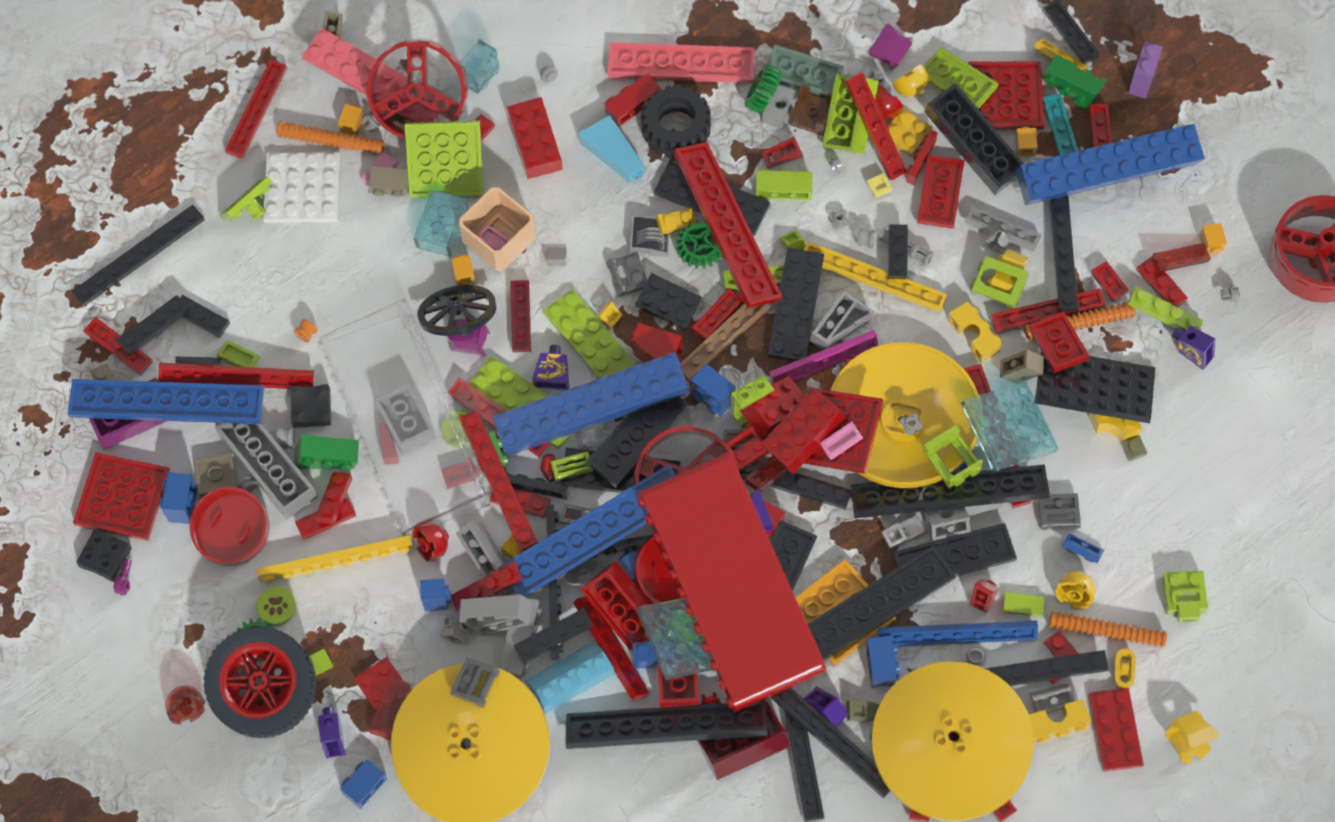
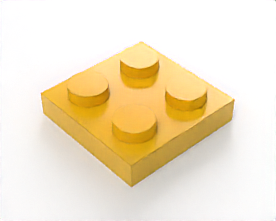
M902 109L890 123L888 130L896 148L912 157L921 146L924 136L929 135L933 127L905 109Z

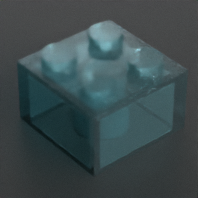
M480 39L461 61L467 75L469 89L477 94L488 86L489 80L496 76L500 70L497 50Z

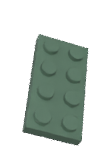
M774 45L767 65L774 66L781 71L779 84L800 90L802 84L810 87L811 94L827 98L828 93H833L836 74L842 75L844 70L843 65L778 45Z

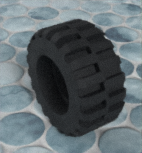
M671 85L665 86L664 90L661 88L656 90V94H651L648 97V101L644 102L643 110L641 111L643 138L645 142H648V146L651 149L655 148L657 154L662 155L664 153L665 157L671 158V156H674L673 152L677 148L707 142V138L711 133V110L707 105L706 99L704 97L701 98V94L698 91L692 92V88L687 86L682 88L681 85H676V87H671ZM681 112L691 117L693 123L685 130L669 131L663 128L659 121L668 113Z

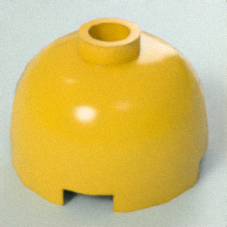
M920 64L891 84L901 96L911 97L914 95L917 98L925 93L923 89L928 85L929 79L926 69Z
M1072 571L1061 577L1055 593L1057 599L1062 604L1066 602L1072 605L1071 609L1083 610L1088 609L1090 604L1093 603L1096 596V586L1093 579L1087 574L1080 571Z

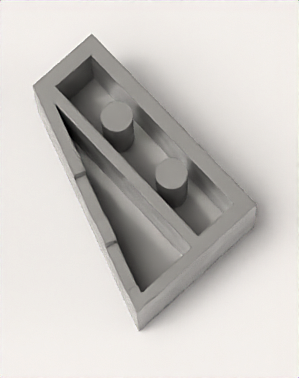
M843 290L812 332L809 341L821 350L832 347L872 320L875 311Z
M521 594L461 599L459 621L482 635L531 624L532 601Z

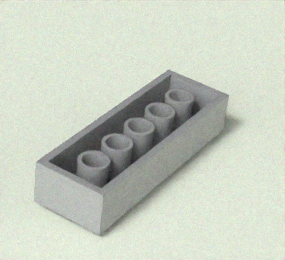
M221 423L215 428L221 440L250 476L253 477L286 520L318 497L314 487L262 424Z

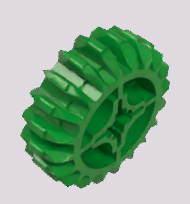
M769 64L761 68L747 93L745 107L756 113H761L765 110L781 80L780 70Z
M697 220L696 225L690 222L689 228L683 226L682 231L678 233V238H676L678 257H682L683 263L688 262L689 267L694 264L696 270L699 266L705 269L707 264L712 268L713 262L718 264L719 258L723 257L717 243L716 246H713L708 241V237H711L716 243L705 220L703 224H699ZM686 243L690 244V247L693 248V253L687 249Z

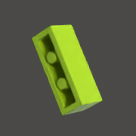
M769 169L757 170L756 196L762 199L812 200L813 172L806 170L789 171L785 169L780 171H771Z

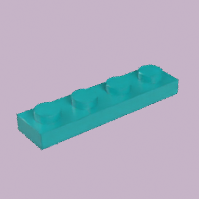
M1061 93L1043 97V105L1058 155L1077 152L1078 148Z

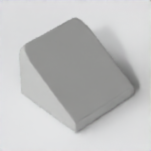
M548 247L547 265L566 266L567 248Z

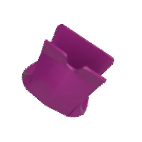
M888 23L869 50V56L888 63L891 71L898 68L900 62L912 46L913 38L903 37Z
M456 319L454 326L469 323L467 319ZM483 325L474 330L469 337H465L462 334L448 336V340L451 343L450 351L486 356L481 347L484 345L487 334H490V331Z

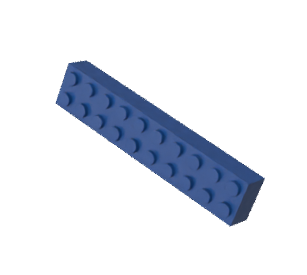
M1190 124L1022 164L1015 172L1025 206L1197 165L1205 157L1195 124Z
M673 352L497 414L493 418L504 452L511 456L529 448L537 447L688 394L690 391L679 358Z

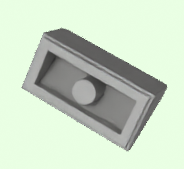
M1068 683L1030 693L1035 712L1045 710L1046 713L1062 709L1064 704L1074 702L1072 689Z

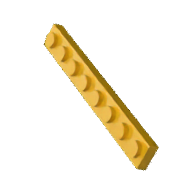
M807 241L804 247L806 251L824 254L823 269L940 313L946 301L947 294L909 279H889L888 271Z
M407 535L258 568L256 571L260 583H271L279 578L289 579L301 573L307 575L315 570H329L337 565L348 566L355 561L366 562L373 557L379 556L384 558L392 553H406L414 548L411 536Z

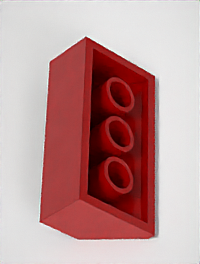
M617 561L599 572L580 589L629 650L633 649V643L645 641L658 632L666 622Z

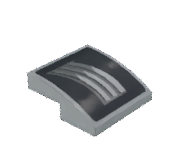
M632 215L630 252L649 253V256L668 257L670 233H660L655 217Z

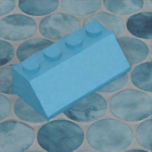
M593 641L526 679V682L546 714L613 676L614 668L604 651Z

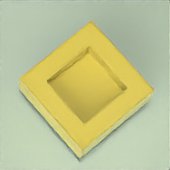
M884 173L867 180V185L874 198L892 191V187Z

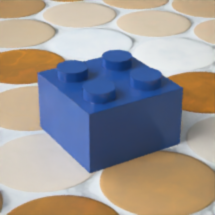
M705 364L691 379V394L696 402H702L706 405L710 413L721 417L731 406V393L736 391V386L708 364Z
M168 472L167 479H164L163 490L165 492L164 497L160 499V508H162L168 522L190 524L197 496V485L191 474Z
M892 636L867 639L866 656L871 688L893 686L896 683V679H899L900 665L899 661H895L897 645L896 642H892Z

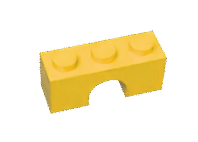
M967 301L949 312L948 321L958 334L967 330L977 334L978 338L971 342L970 350L980 363L1000 352V338L990 331L989 324L986 320L980 318L979 312L974 305L971 306Z
M1084 699L1064 704L1062 711L1065 719L1061 722L1051 721L1045 710L1029 714L1033 728L1034 743L1042 744L1055 736L1063 738L1069 735V732L1076 731V733L1087 730L1091 719Z

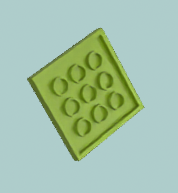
M480 121L405 123L409 198L484 195Z

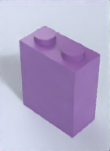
M1149 42L1144 43L1133 75L1129 94L1147 98L1163 49L1162 46Z

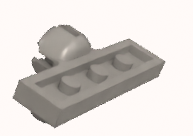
M974 205L965 220V223L988 233L985 244L990 250H992L994 244H997L995 252L1004 251L1009 243L1034 252L1042 236L1038 232Z

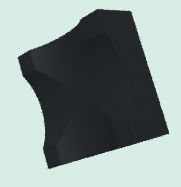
M329 384L314 387H290L291 424L293 428L331 425V391Z
M94 529L76 563L80 568L114 582L124 559L129 555L132 548L129 543Z

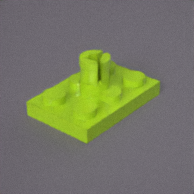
M269 177L259 179L219 216L223 220H233L243 213L242 209L244 208L254 220H257L266 210L262 208L255 197L264 195L270 190L271 179Z

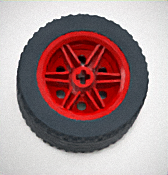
M263 626L247 627L244 630L240 629L238 632H233L231 636L228 635L226 639L222 640V643L217 645L216 649L212 651L213 654L209 656L203 677L204 694H206L208 705L215 716L233 731L244 736L260 739L280 736L300 724L299 722L304 719L312 707L317 688L314 666L303 647L288 634L275 628ZM260 658L264 660L262 666H258L256 663ZM277 668L281 669L279 676L274 674V670ZM245 669L247 671L246 676H240L239 671ZM262 677L264 684L262 686L259 684L257 687L255 679ZM277 688L281 689V694L279 696H276L274 694V691ZM241 689H245L247 692L244 697L239 695ZM258 699L264 700L262 706H257L256 702Z

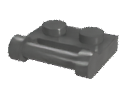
M638 252L606 261L607 268L610 269L616 286L617 296L627 295L643 289L647 282V277ZM622 266L628 286H623L617 267Z
M1078 493L1050 494V498L1038 499L1041 530L1059 527L1081 528ZM1073 514V519L1047 520L1049 515Z
M466 657L451 689V696L484 708L486 704L485 699L495 677L499 676L500 670ZM483 672L488 673L478 697L474 696L473 694Z

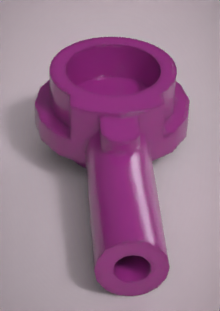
M128 558L124 559L122 572L119 573V576H116L113 584L115 593L121 596L126 595L130 590V582L127 578L132 560Z

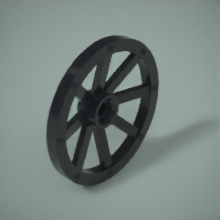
M456 285L439 290L427 297L419 306L417 317L422 329L428 333L439 336H455L474 331L485 325L494 316L497 304L494 294L487 288L478 285ZM465 294H476L464 297ZM485 298L489 305L473 303L472 301ZM438 301L444 302V303H442V304H438V305L432 306L433 304H435V303L438 302ZM466 308L485 312L476 319ZM441 310L431 320L427 321L425 319L426 314ZM447 313L449 314L447 327L435 325ZM462 314L469 321V323L454 326L456 316Z

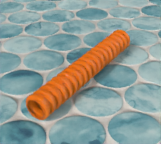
M280 121L277 126V136L280 138L283 136V138L288 137L291 140L293 138L294 140L299 139L302 142L304 140L305 142L311 141L313 144L315 142L316 144L322 143L324 146L326 144L330 147L333 145L335 148L337 146L341 149L344 147L346 150L348 148L351 151L355 149L357 152L361 150L362 153L366 151L368 154L372 152L373 155L376 153L380 155L384 151L385 143L383 139L378 141L377 138L373 140L372 137H369L367 139L366 136L362 138L361 135H358L356 137L355 134L351 136L347 133L345 135L344 132L340 134L336 131L334 133L333 130L328 131L325 129L323 131L322 128L317 129L313 127L312 129L311 126L306 127L302 125L301 127L300 124H289V122L284 123L283 121Z
M1122 303V305H1111L1110 308L1107 306L1105 309H1094L1093 312L1089 310L1088 313L1084 311L1082 314L1077 313L1076 315L1071 314L1070 317L1069 315L1066 316L1076 331L1078 328H1089L1090 325L1094 327L1095 324L1099 326L1101 323L1117 322L1118 319L1122 321L1124 318H1135L1136 311L1130 305ZM1025 324V336L1028 341H1031L1034 337L1029 330V324Z
M1052 611L1050 614V628L1068 629L1070 632L1074 630L1075 633L1080 631L1081 634L1086 632L1087 635L1092 633L1093 636L1097 634L1099 637L1103 635L1105 638L1109 636L1111 639H1123L1125 642L1129 640L1131 643L1136 641V644L1142 642V645L1147 643L1148 646L1153 644L1154 647L1160 646V648L1165 647L1167 640L1166 631L1160 632L1158 629L1157 631H1154L1153 628L1148 630L1147 627L1142 629L1141 626L1136 628L1135 625L1131 627L1129 624H1126L1125 626L1123 623L1105 622L1103 619L1098 621L1097 618L1092 620V617L1086 619V616L1081 618L1080 615L1075 617L1074 614H1061V612L1055 613V611Z

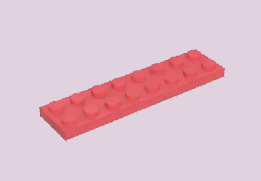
M323 28L319 30L302 55L303 60L367 96L369 73L377 59ZM382 63L375 80L377 102L408 85L407 76ZM406 90L400 94L403 102L410 100L406 96ZM429 91L423 98L434 102L436 95ZM396 99L390 100V105L393 108L399 106ZM439 99L438 106L444 108L447 104L446 101ZM418 101L397 113L413 123L435 122L440 115Z
M610 42L608 78L638 79L649 74L655 80L752 83L754 81L755 48Z

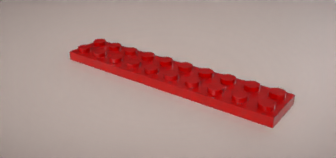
M708 142L675 149L673 154L747 308L781 300L783 296Z

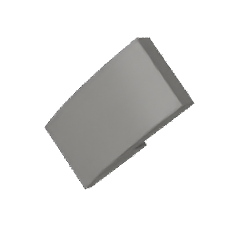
M917 515L881 531L890 549L908 543L927 533Z

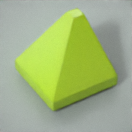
M796 230L779 238L786 248L803 250L805 247L804 239Z

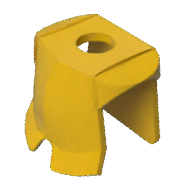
M1193 711L1173 720L1165 736L1174 745L1181 762L1192 764L1193 755L1198 760H1202L1209 753L1211 747L1208 742L1218 738L1219 733L1203 719L1201 713Z

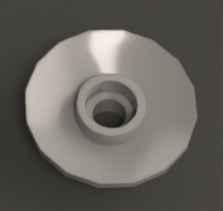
M587 560L566 573V582L576 586L585 585L602 571V565L597 560Z

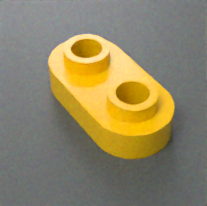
M1121 649L1115 656L1114 682L1121 689L1130 688L1135 681L1136 657L1130 649ZM1126 658L1128 662L1123 663L1121 659ZM1126 677L1127 682H1122L1120 678Z

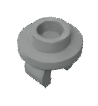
M369 111L367 116L361 120L365 124L369 122V125L365 128L368 131H373L375 127L379 128L381 126L375 119L372 111Z
M1230 284L1231 289H1221L1223 301L1233 299V302L1237 303V298H1240L1238 287Z

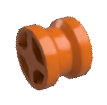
M303 319L300 322V327L294 330V334L304 342L309 343L312 334H315L318 329L311 322Z

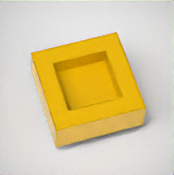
M607 301L596 316L607 328H612L623 314L612 302Z

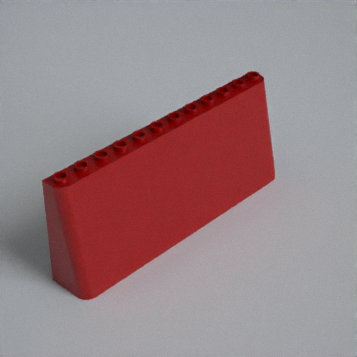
M729 452L638 492V497H636L640 508L643 507L646 515H644L646 523L653 528L654 533L652 535L654 541L661 546L662 551L660 553L662 559L669 564V575L672 580L677 582V593L681 599L684 598L686 603L684 606L685 611L689 617L692 616L694 624H692L696 635L700 634L703 641L701 642V647L704 653H708L711 659L709 665L712 671H716L719 677L717 683L720 689L724 690L727 695L725 701L729 709L732 708L734 712L816 678L826 671L821 653Z

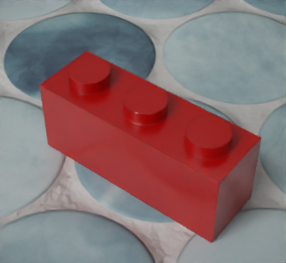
M649 74L644 77L641 76L634 84L624 87L619 94L606 100L604 103L605 113L611 116L617 127H620L643 110L644 102L648 101V97L651 94L655 95V91L660 89V86Z

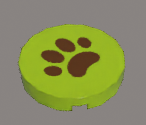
M283 587L268 588L257 599V613L263 621H268L269 625H283L295 614L296 602L294 596Z

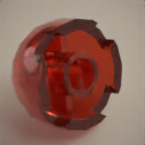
M183 685L170 691L164 705L169 720L174 724L182 725L181 722L189 719L190 722L198 719L205 712L204 705L206 701L197 688Z

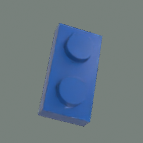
M1071 533L1067 535L1062 545L1070 553H1077L1087 561L1097 564L1104 553V549Z

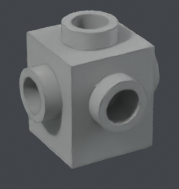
M458 611L454 614H446L440 634L441 637L454 644L467 643L471 633V628L459 621L460 612Z

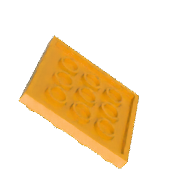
M844 559L795 598L808 624L868 585L848 561ZM896 617L878 628H886L896 620ZM878 628L829 658L830 663L834 667L839 665L867 643L868 638L876 636Z

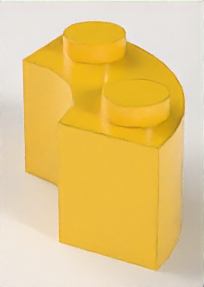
M1007 249L1004 254H1000L998 261L1024 270L1029 257ZM996 271L994 276L989 277L986 286L1011 295L1017 278Z
M1089 413L1088 416L1096 433H1111L1121 443L1140 436L1142 426L1138 421Z

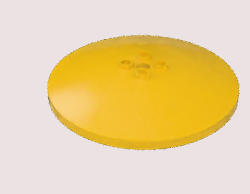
M909 342L888 343L873 347L852 359L841 370L832 385L831 391L882 398L884 400L866 474L858 473L875 483L895 488H916L942 480L941 476L922 452L923 445L955 425L960 429V437L971 452L977 443L981 428L982 411L976 387L966 371L956 361L937 349ZM911 414H917L919 423L923 425L922 430L911 435L905 434L903 425L898 422V418L902 416L907 418ZM951 443L936 452L951 474L965 462Z
M938 662L928 664L908 673L886 693L879 705L873 723L872 752L877 770L883 782L904 805L915 812L933 819L967 821L985 816L997 810L1019 790L1030 769L1033 757V728L1028 712L1019 696L997 675L968 663ZM956 732L960 739L952 742L949 740L948 734Z
M464 663L451 665L424 678L412 689L402 703L392 731L391 753L393 766L406 794L419 808L429 815L444 822H495L518 810L528 801L539 786L545 774L550 754L548 722L533 692L520 679L500 668H497L500 670V673L494 679L485 699L486 704L484 708L451 696V689ZM483 672L473 694L474 696L478 697L488 673ZM469 738L471 746L465 750L462 747V740Z

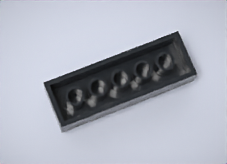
M956 83L927 104L924 113L994 195L1017 179L1015 170L1024 163Z

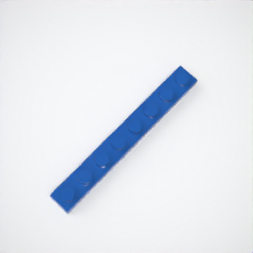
M1037 620L878 628V637L892 636V642H896L897 646L1037 640L1038 635Z

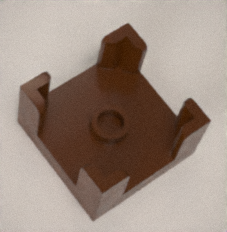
M802 84L796 106L792 108L789 115V125L824 136L832 93L827 94V99L810 94L809 86Z

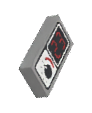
M563 503L559 523L569 525L594 509Z

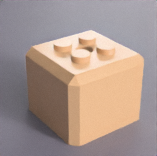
M492 187L459 219L463 243L496 271H503L535 240L533 215L499 187ZM487 224L511 239L502 249L494 251L477 237Z

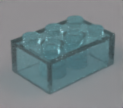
M431 190L414 236L416 248L451 257L461 232L459 219L469 210L467 199Z

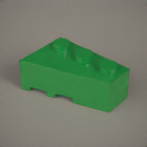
M1056 55L1040 78L1047 85L1056 88L1061 95L1073 100L1077 106L1086 109L1107 79L1102 77L1100 80L1092 76L1091 71L1086 70L1084 72L1076 68L1077 64Z
M301 434L294 447V464L298 469H354L358 463L359 440Z

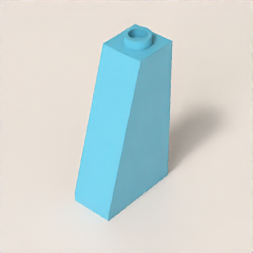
M610 115L578 132L580 144L626 181L638 180L645 174L644 164Z

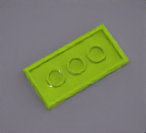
M942 47L936 51L924 66L928 74V83L942 92L956 83L977 109L983 105L998 87L997 82Z

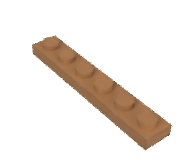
M746 304L738 309L680 363L685 379L691 382V379L705 364L709 365L758 320L770 308V305L765 304L747 308Z

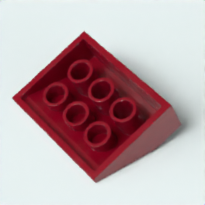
M767 701V736L696 740L717 781L790 747L786 731Z

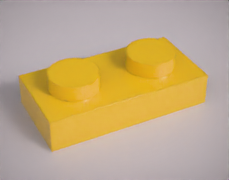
M692 208L658 214L656 216L661 234L682 231L683 226L689 228L690 222L696 225Z

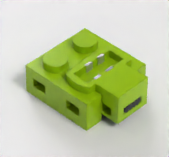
M1204 571L1165 572L1163 574L1162 584L1166 615L1177 614L1178 623L1198 622L1200 613H1206L1208 609Z

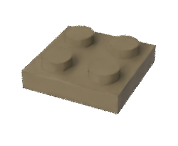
M232 452L194 459L199 497H203L218 488L237 487Z

